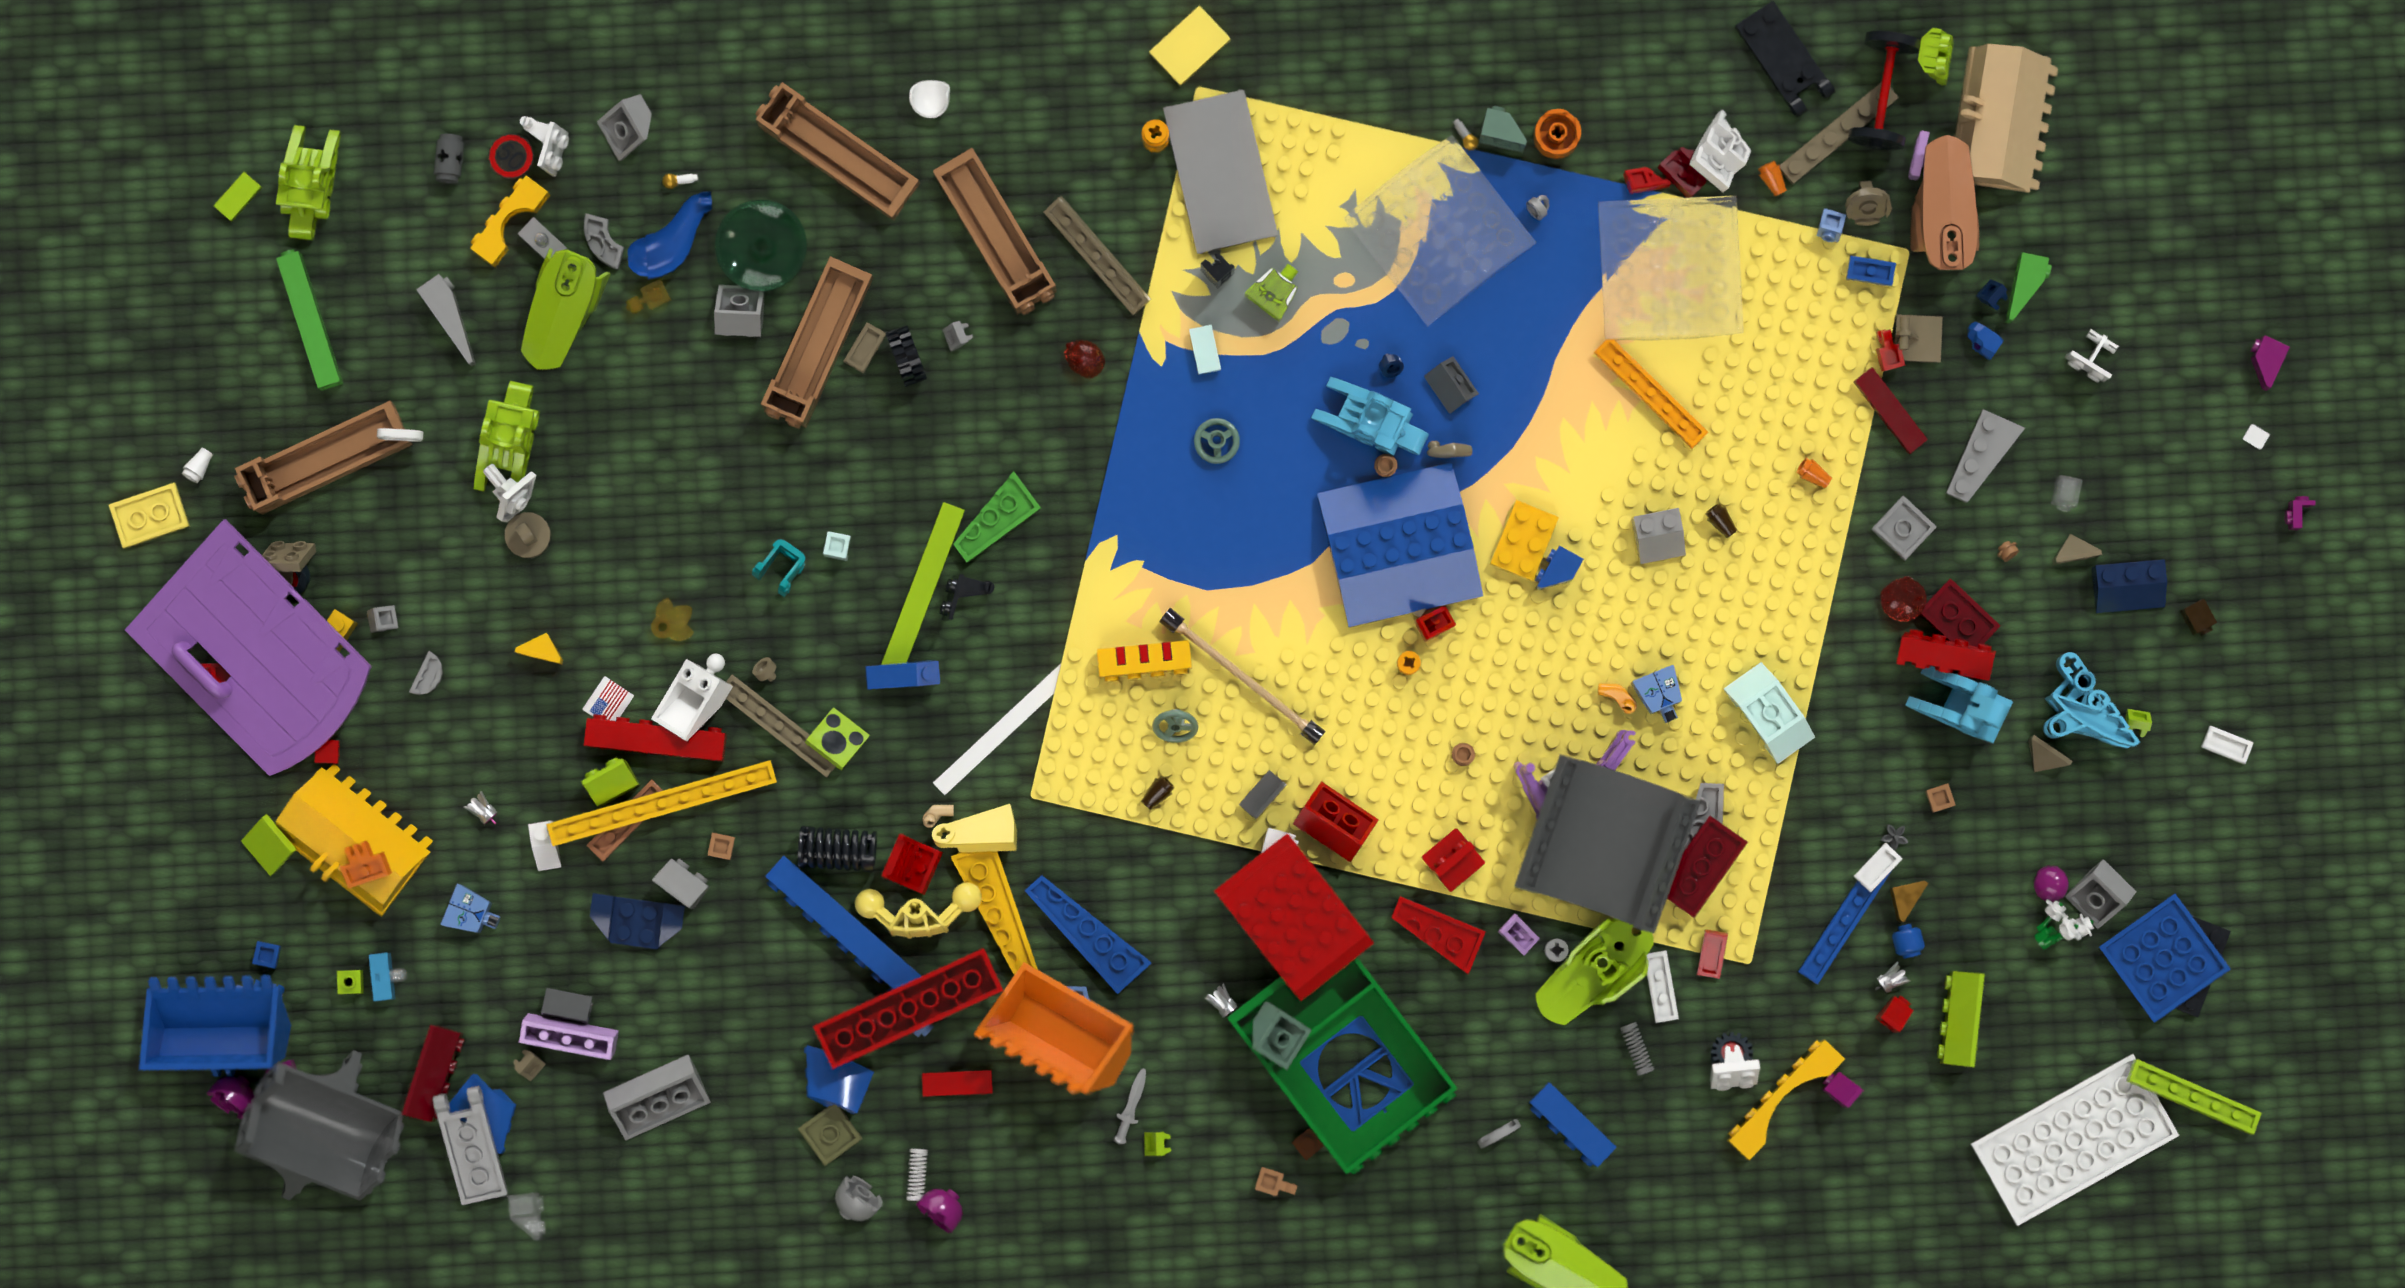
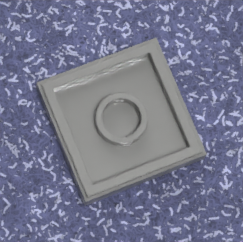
M1902 496L1871 530L1905 561L1937 526L1906 497Z

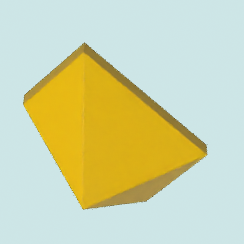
M547 633L515 649L517 654L563 664L561 655Z

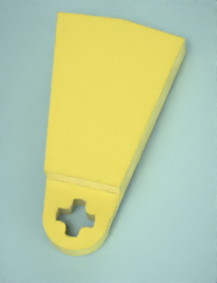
M1010 804L951 823L940 824L932 831L934 843L940 848H958L959 852L1017 851V828ZM946 832V838L942 839V833Z

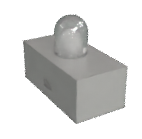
M534 217L518 233L544 259L549 248L553 249L552 255L556 251L568 250Z

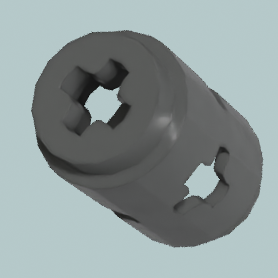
M440 134V138L436 143L434 164L436 181L455 184L461 178L464 153L462 136Z

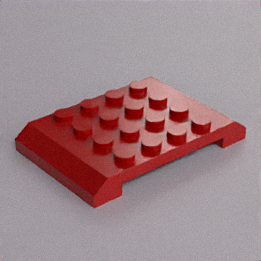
M1288 833L1214 890L1300 1001L1374 944Z

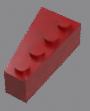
M1910 629L1909 632L1903 634L1896 664L1905 665V661H1909L1916 668L1925 669L1935 666L1934 669L1939 672L1953 673L1954 670L1958 671L1957 674L1961 676L1990 680L1996 651L1991 650L1992 646L1986 644H1978V647L1971 646L1969 641L1955 639V642L1946 640V636L1933 634L1932 637L1924 636L1923 631Z

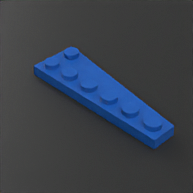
M1041 875L1025 890L1117 994L1151 964L1147 958L1044 876Z

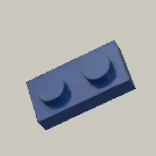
M1850 256L1846 279L1891 287L1893 285L1896 263Z

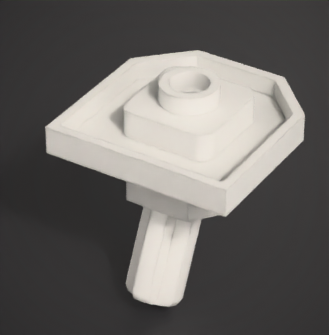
M490 464L483 470V473L496 488L492 492L500 501L496 518L502 522H508L526 507L532 495L536 474L531 471L517 483L512 478L506 480L496 466Z

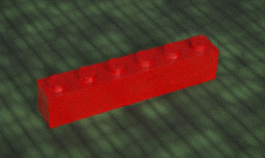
M593 714V718H587L584 746L724 762L727 734L722 733V728L708 727V731L698 729L686 741L663 726L653 725V721L639 719L638 724L630 723V718L616 717V721L607 720L605 715Z

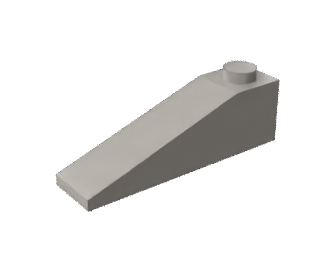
M438 274L416 290L468 364L473 367L476 365L456 296L452 292V289L455 287L448 277L443 279Z

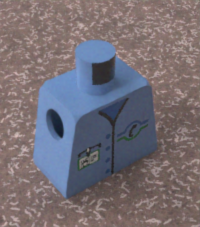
M1674 665L1631 682L1632 687L1650 714L1660 711L1665 723L1678 718L1673 705L1680 703L1682 698Z
M457 884L441 925L480 933L484 925L496 929L501 916L489 912L492 902L464 885Z

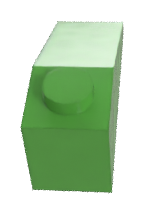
M2024 252L2018 256L2006 323H2011L2045 281V278H2049L2051 265L2048 264V257Z

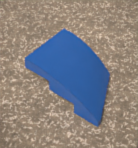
M808 1045L805 1046L804 1053H806L807 1058L805 1073L808 1081L806 1086L807 1097L825 1107L835 1104L852 1114L858 1113L874 1072L852 1061L832 1069L824 1050Z
M472 1074L450 1101V1113L471 1108L467 1088L480 1086L497 1153L503 1154L505 1152L506 1136L510 1132L511 1118L514 1116L516 1104L501 1089L492 1090L477 1074ZM462 1117L461 1121L466 1122L467 1119L465 1117Z

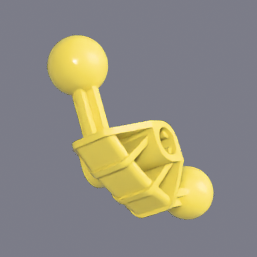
M966 882L959 884L954 889L952 894L953 902L939 917L919 899L909 900L899 910L897 915L893 916L884 908V898L880 892L874 889H865L857 895L855 908L859 915L864 918H876L889 930L893 937H932V935L947 933L949 931L947 927L962 912H971L977 909L981 903L982 895L976 885Z

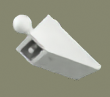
M712 654L707 658V669L686 659L651 719L688 741L722 706L733 687L714 675L715 672L721 671L725 666V660L720 654Z

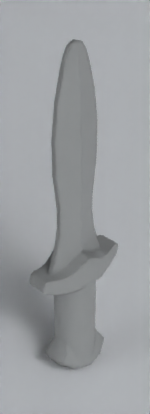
M1144 1068L1140 1070L1132 1084L1125 1110L1121 1115L1116 1114L1117 1118L1122 1120L1118 1133L1113 1138L1117 1144L1127 1143L1126 1135L1130 1123H1138L1134 1116L1137 1103L1144 1089L1146 1070Z

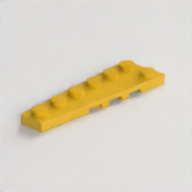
M998 851L962 852L951 856L964 883H972L980 889L982 900L978 909L1013 974H1016L1023 962L1038 970Z

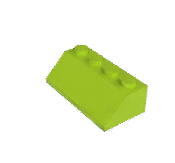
M1950 971V976L1946 975L1945 989H1948L1947 999L1944 998L1942 1004V1012H1945V1022L1941 1021L1940 1035L1943 1036L1942 1045H1938L1937 1058L1940 1059V1064L1975 1067L1985 974Z

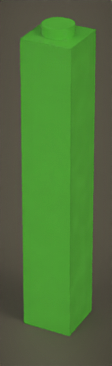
M293 249L281 253V257L276 258L317 387L323 391L342 385L343 381L303 256L299 251L295 252Z

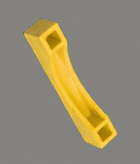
M1816 1040L1807 1049L1810 1053L1804 1059L1800 1057L1792 1065L1794 1070L1788 1076L1784 1074L1776 1082L1778 1087L1773 1092L1769 1090L1760 1099L1762 1104L1757 1109L1753 1107L1744 1116L1746 1121L1741 1126L1736 1124L1729 1131L1728 1135L1730 1138L1727 1141L1747 1160H1750L1766 1143L1769 1120L1782 1098L1793 1088L1805 1081L1817 1077L1830 1076L1845 1060L1826 1040H1821L1820 1042Z

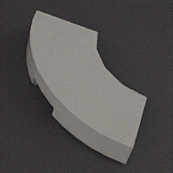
M585 214L584 232L590 249L601 262L613 269L619 270L624 247L616 244L610 237L608 231L609 220Z

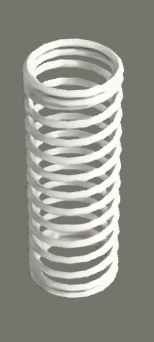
M910 1149L909 1151L910 1153H917L910 1154V1157L916 1158L909 1160L921 1163H909V1165L920 1167H909V1169L919 1171L908 1172L918 1175H908V1177L916 1179H908V1182L915 1183L907 1185L918 1188L907 1189L919 1192H907V1194L918 1196H907L906 1200L919 1201L923 1194L919 1193L925 1192L918 1190L925 1189L924 1186L920 1185L926 1184L921 1182L926 1180L922 1178L926 1176V1174H923L926 1170L922 1169L926 1168V1166L919 1164L927 1163L921 1160H927L926 1157L922 1156H927L928 1150Z

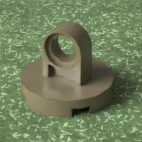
M1860 181L1859 190L1852 193L1845 203L1847 218L1855 220V224L1868 226L1880 222V218L1885 215L1888 217L1892 210L1890 196L1884 190L1873 188L1871 181Z
M523 512L515 515L508 522L505 529V541L508 548L515 555L522 558H534L540 556L549 546L551 530L548 523L541 516L531 512Z

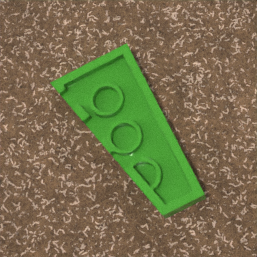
M1014 471L954 542L953 545L967 563L1041 509Z

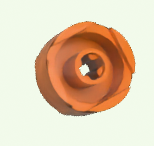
M1564 109L1549 110L1540 117L1534 129L1533 138L1535 146L1541 155L1548 158L1561 159L1567 157L1574 152L1579 143L1581 126L1576 117ZM1554 130H1558V132L1562 134L1560 138H1556L1555 135H1552L1554 133Z

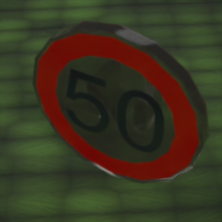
M509 133L500 136L492 143L489 148L488 160L490 167L497 175L506 179H516L529 172L533 165L534 152L527 139L518 134Z

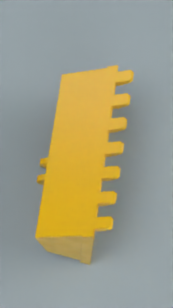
M333 764L328 770L321 767L307 783L294 793L275 824L297 849L296 851L313 863L310 871L315 873L319 869L324 872L321 877L323 881L326 882L329 878H332L382 917L430 854L427 848L432 844L433 840L425 836L418 843L412 838L417 831L414 825L410 824L403 831L397 826V823L402 819L401 815L395 812L389 818H386L381 814L387 806L383 801L379 800L373 807L366 802L371 795L369 790L364 788L356 794L350 790L356 782L352 777L348 776L342 783L336 779L335 776L340 771L337 765ZM368 841L373 855L384 851L392 873L348 889L340 869L342 865L349 863L345 848L348 846L353 848L354 844L359 843L361 845V842Z

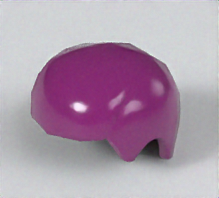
M2047 865L2037 871L2033 885L2039 898L2043 901L2048 899L2054 902L2055 900L2063 899L2066 895L2069 881L2066 873L2058 866Z

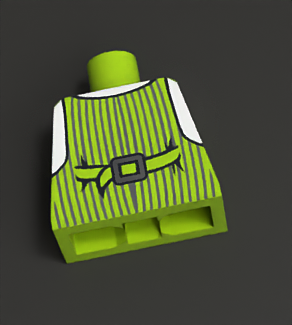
M1289 264L1285 266L1281 273L1271 268L1245 292V297L1280 322L1297 291V286L1291 281L1298 271Z

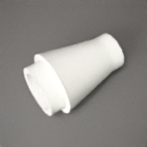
M201 448L183 467L182 475L194 483H198L200 479L203 480L213 454Z

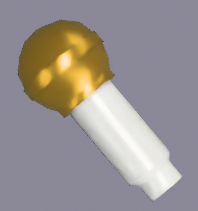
M668 173L662 179L663 186L667 189H673L680 184L698 181L697 174L676 176Z

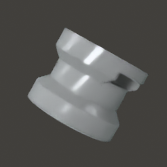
M1562 939L1550 940L1544 949L1547 959L1553 962L1565 959L1569 951L1568 945Z

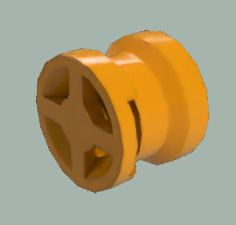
M1412 651L1402 653L1397 661L1399 671L1405 675L1416 673L1421 665L1419 656Z

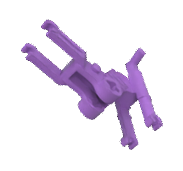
M1631 730L1618 731L1616 738L1596 764L1616 770L1628 751L1635 744L1634 740L1628 739L1629 735H1635L1636 732ZM1515 762L1513 765L1515 772L1538 819L1548 789L1542 780L1539 782L1535 780L1532 774L1535 770L1534 764L1522 765L1521 762Z

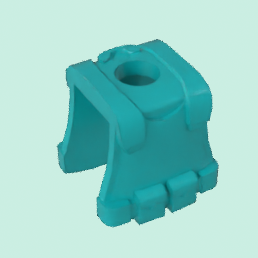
M780 539L774 542L772 545L773 549L762 563L758 562L755 565L752 575L761 580L780 552L795 562V565L778 587V594L785 598L791 590V582L805 567V556L797 548Z

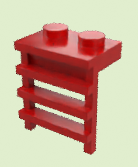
M900 833L881 876L925 895L943 852Z

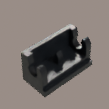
M1215 253V258L1218 259L1214 260L1215 264L1212 266L1205 259L1201 263L1200 270L1218 289L1234 274L1235 266L1232 263L1229 264L1220 254Z

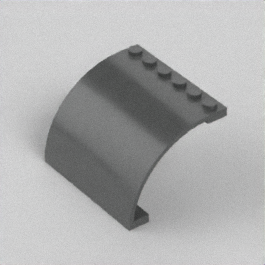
M1560 754L1514 887L1570 902L1632 924L1634 928L1655 933L1701 801L1628 774Z

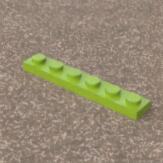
M2138 1059L2133 1060L2126 1079L2131 1084L2249 1135L2255 1133L2261 1116V1112Z

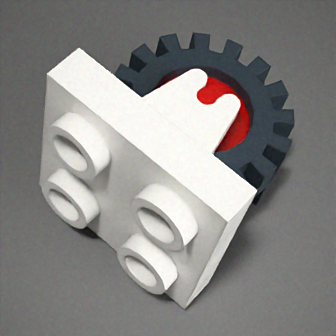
M1730 1032L1727 1036L1724 1033L1721 1038L1718 1037L1715 1043H1713L1711 1050V1089L1725 1091L1731 1087L1740 1086V1088L1746 1089L1757 1085L1760 1071L1759 1060H1752L1751 1042L1748 1043V1038H1741L1742 1034L1738 1033L1737 1036H1734V1032Z

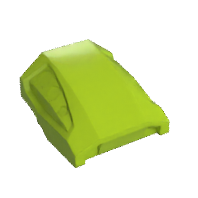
M1932 28L1921 38L1918 61L1925 73L1935 79L1938 84L1946 86L1954 40L1952 35L1945 33L1942 29Z

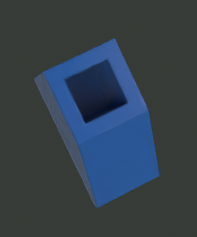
M1561 546L1557 550L1552 548L1546 559L1549 562L1546 570L1541 569L1535 579L1538 582L1536 588L1542 590L1572 581L1584 559Z

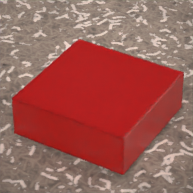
M328 740L321 748L315 751L314 763L339 764L340 741Z

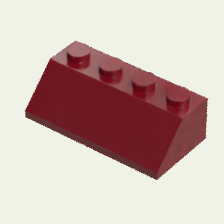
M430 1025L402 1115L428 1122H435L436 1118L438 1119L434 1108L433 1096L448 1095L451 1086L448 1083L450 1074L454 1075L458 1061H455L457 1052L462 1051L465 1039L462 1038L463 1033L439 1025Z

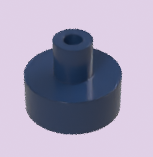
M1385 354L1379 364V368L1385 377L1392 378L1403 371L1404 364L1398 355Z

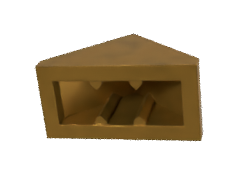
M1926 881L1890 888L1897 921L1903 923L1928 885Z

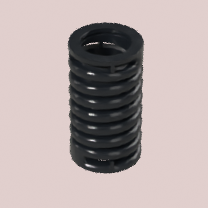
M801 826L798 846V867L804 868L808 864L810 868H816L818 865L820 869H824L827 866L830 870L836 867L837 870L845 868L846 871H850L853 868L854 871L858 872L862 868L864 872L874 873L877 831H873L872 835H869L866 830L862 831L859 845L858 830L852 831L850 843V831L845 829L841 844V830L836 828L832 844V829L826 828L823 845V828L818 827L814 846L815 828ZM867 843L870 844L868 854L866 853V852H867Z

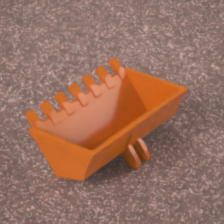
M1023 962L983 1019L977 1031H975L974 1036L979 1039L991 1038L992 1040L989 1044L995 1048L1005 1046L1008 1048L1005 1054L1010 1057L1022 1056L1023 1058L1020 1063L1025 1066L1033 1064L1039 1066L1036 1072L1040 1075L1051 1073L1054 1075L1051 1080L1056 1084L1068 1083L1067 1090L1069 1092L1088 1094L1115 1084L1131 1055L1133 1025Z

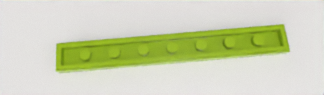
M943 502L881 665L908 662L965 510Z

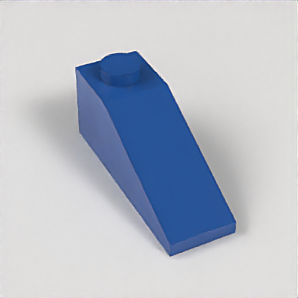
M936 660L865 666L867 689L940 684L939 661Z

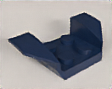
M593 893L590 917L611 943L659 949L662 944L682 929L685 906Z

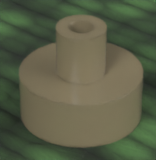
M769 657L763 658L755 664L752 673L759 681L767 679L773 681L776 678L774 673L776 664Z

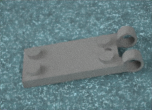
M480 1086L467 1088L471 1108L450 1113L446 1094L433 1096L434 1108L462 1205L508 1194ZM462 1117H465V1118L467 1119V1121H466V1122H462V1121H461V1118H462Z

